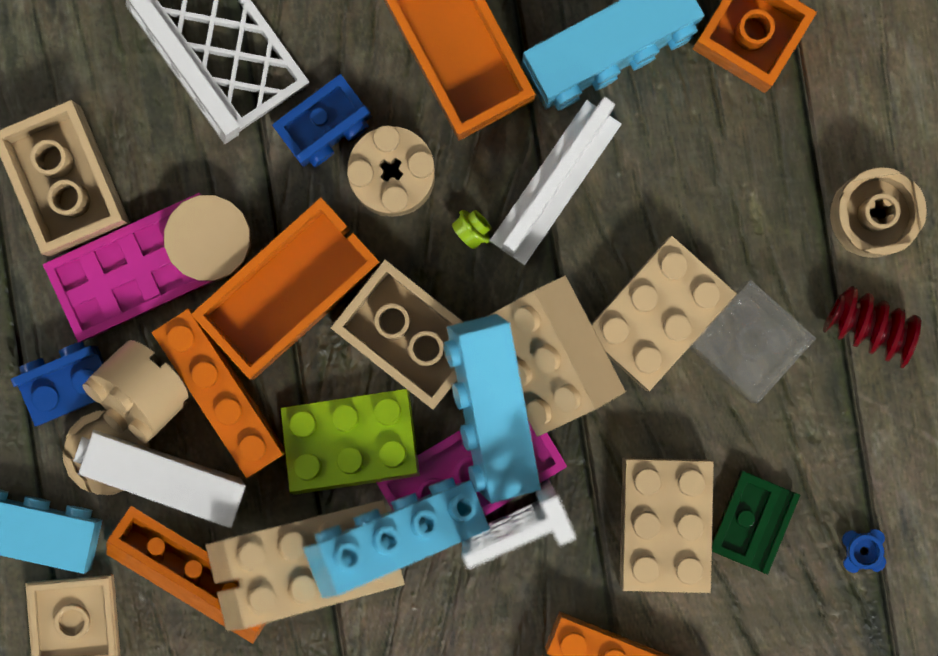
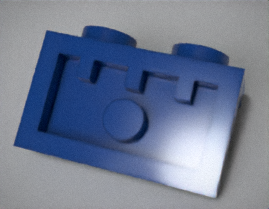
M83 341L77 342L59 350L61 356L59 359L45 364L44 359L40 358L19 367L21 375L11 378L13 387H19L35 427L96 402L85 392L83 384L104 363L98 346L85 347Z

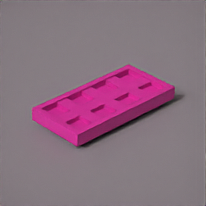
M201 193L188 197L43 264L78 342L89 340L215 282L199 281L182 274L171 263L164 247V229L170 214L182 202L202 195Z

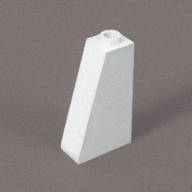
M93 430L90 439L81 437L73 460L81 464L79 475L229 528L232 527L245 489V484L239 477Z

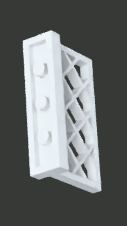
M126 0L127 9L224 144L237 137L241 130L288 100L310 83L251 0H238L243 7L241 22L216 17L219 0L213 1L211 16L186 12L188 0H182L181 10L162 7L158 0ZM247 14L254 24L245 23ZM169 16L179 18L178 28ZM184 19L209 24L206 45L187 42L182 35ZM214 25L239 29L236 51L211 46ZM244 31L260 33L268 42L266 57L240 52ZM271 49L275 51L280 59L270 57ZM194 51L204 53L203 62ZM209 54L234 58L230 80L212 77L207 70ZM239 59L264 64L261 85L235 81ZM268 66L287 68L295 82L283 90L265 87ZM219 86L229 87L228 96L224 94ZM234 88L259 93L257 108L241 117L231 103ZM264 94L273 96L262 104Z
M604 97L597 107L588 100L585 101L490 239L492 244L524 266L622 125L610 116L615 106L613 102Z
M549 479L540 483L541 490L535 491L539 499L538 501L489 522L490 530L462 541V557L468 569L552 531L559 546L576 539Z

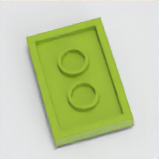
M407 389L281 408L289 491L293 495L420 476L410 392Z

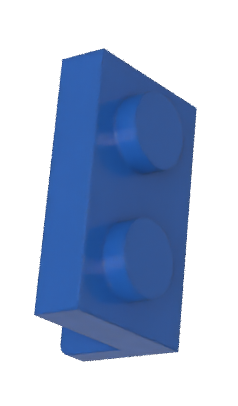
M339 74L273 123L272 126L303 168L309 163L313 167H317L335 153L331 147L340 140L346 138L350 142L369 128L366 121L372 118V115L344 77Z

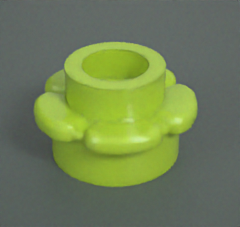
M460 210L459 218L452 223V227L458 237L472 249H476L481 243H489L490 237L487 232L491 230V226L486 218L477 210H473L471 213L466 210Z

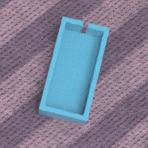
M620 0L523 52L521 66L545 110L555 105L556 109L560 111L580 100L579 96L583 93L582 90L593 85L595 91L600 90L618 79L617 75L621 73V69L631 65L634 71L656 59L655 55L660 52V48L668 45L672 51L694 38L693 35L698 32L697 26L704 17V14L696 0Z

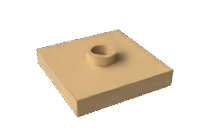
M114 574L25 583L31 656H121Z

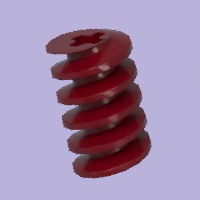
M848 287L833 304L825 321L823 332L826 333L836 324L838 325L837 339L842 340L851 331L854 333L852 346L858 347L865 339L870 340L869 354L873 355L883 346L885 347L884 361L889 362L898 353L901 355L899 368H904L909 363L919 342L921 318L917 315H912L905 321L906 313L902 308H896L889 314L890 305L885 300H881L873 308L874 297L872 294L866 293L857 301V287Z

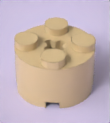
M382 126L372 130L356 143L349 157L347 175L350 186L359 201L367 209L378 215L401 216L414 212L427 201L433 190L435 166L432 154L426 143L408 129ZM395 163H399V171L402 177L399 180L392 177L388 182L384 181L385 173L382 167L385 164L393 166Z
M884 167L869 169L845 182L836 191L830 210L832 229L842 246L851 253L868 258L883 257L906 249L922 230L927 215L925 198L919 186L901 172ZM875 205L877 209H884L885 217L879 219V222L877 218H872L870 215V209H873Z
M128 340L83 384V389L94 401L101 403L107 412L103 415L104 419L115 431L123 433L127 429L138 440L147 443L187 403L185 400L189 396L179 376L166 362L161 367H158L149 359L154 354L152 350L137 341Z

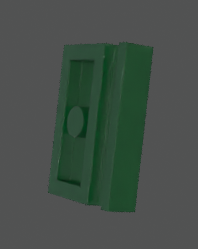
M740 471L713 536L712 552L768 575L801 495L747 472Z

